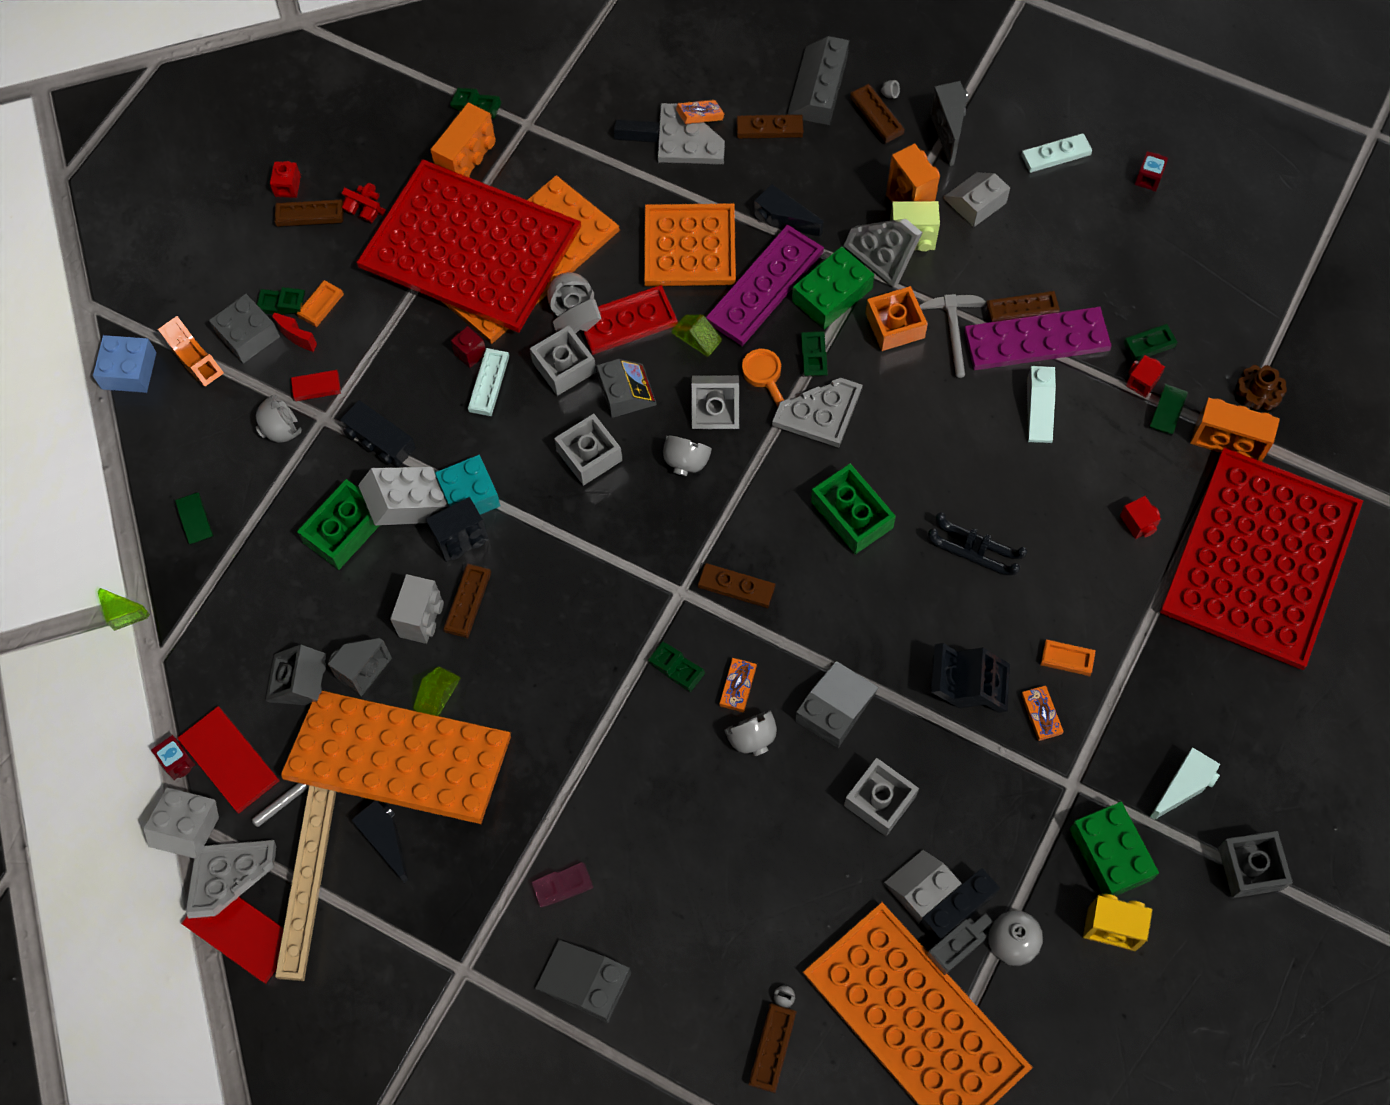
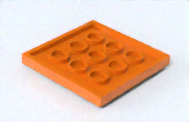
M734 203L645 205V286L736 284Z

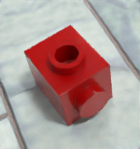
M289 161L274 162L270 185L275 197L297 198L301 175L296 163Z
M1144 355L1140 362L1136 360L1130 368L1129 373L1131 375L1126 387L1146 398L1161 378L1165 366L1158 360Z
M1146 496L1125 505L1120 514L1121 519L1135 539L1143 535L1148 537L1154 534L1161 520L1158 509L1151 505Z

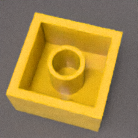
M1110 894L1097 896L1088 907L1083 938L1137 951L1148 939L1152 909L1145 907L1144 903L1138 901H1129L1128 903L1118 901V897Z

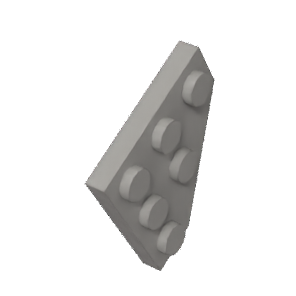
M661 103L658 162L724 164L725 141L704 122L685 124L676 111L677 104Z
M907 219L859 225L850 230L844 246L890 285L895 286L899 283L923 232Z
M838 378L829 385L802 393V396L792 400L786 399L780 402L772 426L839 448L863 385Z
M275 841L204 846L199 857L194 859L186 908L188 918L216 916L272 870L276 853Z

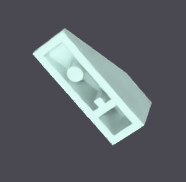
M1031 366L1027 378L1028 442L1052 443L1056 389L1055 367Z
M1192 748L1150 817L1155 820L1202 793L1207 786L1212 788L1220 774L1216 773L1220 764Z

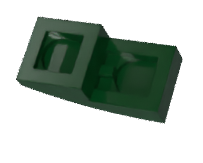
M457 88L450 104L452 108L462 111L469 102L489 112L491 118L495 119L501 105V100L499 96L479 95L477 89Z
M282 287L281 291L261 289L257 306L265 314L301 312L305 290Z
M825 332L801 333L804 377L827 376Z
M1165 384L1149 428L1173 435L1188 392Z
M199 492L175 500L190 545L214 537Z
M662 642L648 659L649 663L689 692L694 689L705 675L703 668L684 658L682 652L665 642Z

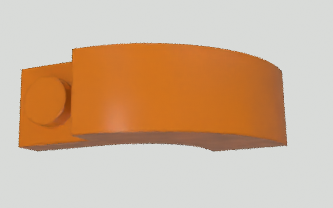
M175 316L157 329L171 347L170 349L200 384L207 386L224 374L212 356L198 344L178 316Z

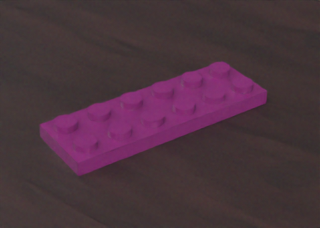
M787 225L706 317V323L743 346L792 290L793 286L798 283L823 254L824 247Z
M1101 307L965 326L964 329L974 370L1105 352L1111 349V342Z

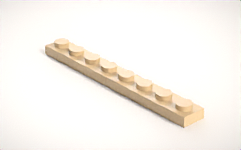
M309 785L275 976L277 979L304 981L336 791Z

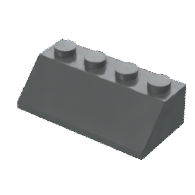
M828 36L806 46L788 115H803V120L830 125L848 57L849 40Z

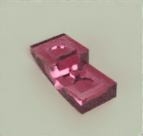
M582 862L559 873L553 872L532 882L540 907L560 902L594 888L587 868Z

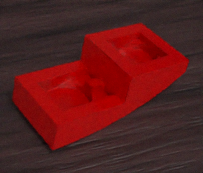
M274 312L272 317L280 332L299 347L314 352L317 343L313 334L299 329L294 318Z

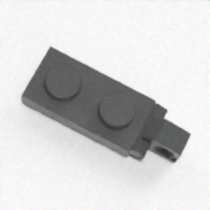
M984 914L975 923L971 918L969 920L966 919L926 955L946 975L985 940L987 936L983 931L993 921L987 914Z

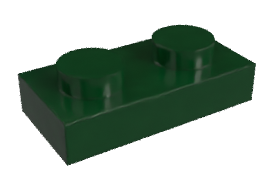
M1168 324L1133 335L1124 340V345L1134 362L1142 359L1144 355L1149 357L1175 348L1178 343Z

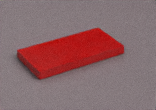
M662 285L598 306L602 319L588 331L582 330L592 355L678 326V320Z
M219 706L178 737V740L238 814L280 781Z
M240 897L236 898L216 916L188 918L187 916L181 923L265 984L277 970L284 928Z

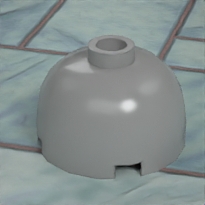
M567 272L556 276L551 281L547 290V299L552 311L559 317L571 308L594 299V292L589 282L583 276Z
M272 395L264 400L256 411V422L258 424L256 430L261 437H267L273 442H287L301 434V427L296 429L293 422H298L287 404L283 400L277 402L275 399L278 396Z
M669 435L665 439L663 456L667 465L674 468L673 473L687 476L688 472L696 473L703 469L708 462L712 448L700 443H693L688 439Z
M770 710L739 722V726L734 728L730 726L724 730L732 747L738 752L744 754L753 752L754 756H758L769 751L767 746L774 741L777 727Z
M1012 910L1001 914L992 923L988 932V944L992 953L999 957L1000 960L1008 965L1021 966L1031 962L1038 955L1043 944L1042 930L1039 923L1030 914Z

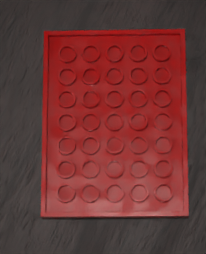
M422 160L362 253L357 264L361 269L519 333L582 226L579 220Z
M1223 448L1160 613L1304 670L1307 667L1363 500Z

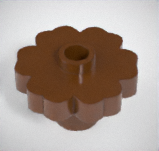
M1257 365L1246 368L1236 384L1237 394L1240 397H1244V404L1254 410H1258L1261 407L1271 410L1273 407H1277L1287 392L1286 380L1279 378V371L1268 365L1262 368Z

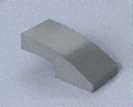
M590 299L560 315L553 321L556 333L569 325L576 334L579 330L588 331L602 318L596 300Z

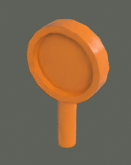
M760 348L749 352L742 363L744 379L755 387H767L777 407H779L780 402L784 401L775 384L781 373L779 357L768 349Z

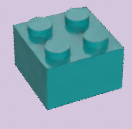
M480 455L435 472L449 507L468 497L471 498L480 515L501 506L498 494Z

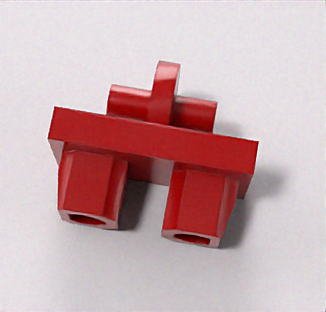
M367 183L364 187L359 185L357 191L361 195L344 187L342 194L345 196L342 208L346 212L355 215L359 205L364 208L360 217L373 223L378 214L384 215L386 211L385 208L380 207L378 202L372 200V198L375 200L379 198V194L375 192L374 184Z

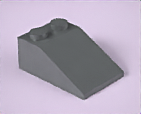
M960 81L935 86L930 112L950 166H953L955 163L963 117L966 115L965 106L969 101L968 92L966 89H963Z
M836 661L796 712L795 722L834 747L839 748L879 687Z
M559 940L535 989L608 1023L631 972L630 968L605 956Z

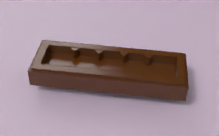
M869 84L850 93L851 100L885 143L904 134L905 129Z
M803 115L737 116L738 138L803 137Z
M343 200L276 203L275 224L276 226L343 223Z
M1055 291L987 300L986 303L990 322L1060 312Z
M707 563L698 584V588L765 608H769L776 587L775 583Z
M467 564L444 627L445 633L464 638L469 637L491 575L490 569Z
M770 1004L749 1086L776 1093L797 1011Z

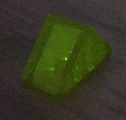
M685 315L671 330L674 335L707 357L722 341V338L704 315Z
M102 588L98 590L106 622L114 631L148 619L150 614L143 605Z
M438 666L422 679L413 709L417 712L439 716L461 678Z

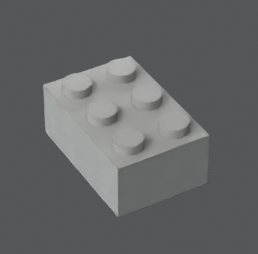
M432 467L371 468L358 485L375 525L427 523V518L449 507Z

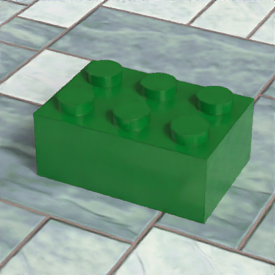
M841 246L793 286L792 302L820 327L826 329L872 290L874 273Z
M851 463L812 489L811 503L855 555L894 528L895 514Z
M346 479L303 524L297 533L303 544L340 570L380 525L374 524L361 490Z
M1122 801L1076 820L1069 830L1102 894L1117 896L1152 881L1159 874Z

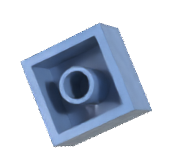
M103 335L93 377L102 390L147 393L157 352L148 338Z

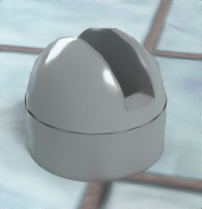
M896 80L884 82L881 88L882 95L886 98H897L900 91L899 83Z
M785 985L778 987L774 992V1002L777 1006L783 1008L791 1007L795 1001L793 989ZM779 991L791 996V999L788 1000L779 996Z

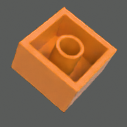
M911 286L867 299L865 314L881 351L925 338L928 323Z

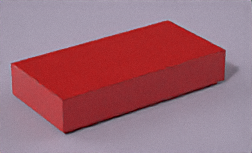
M338 370L291 377L295 401L341 394Z

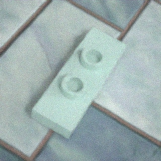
M1083 133L1024 150L1021 156L1031 173L1089 156L1092 153V149Z
M486 348L468 406L469 412L492 416L509 360V352Z

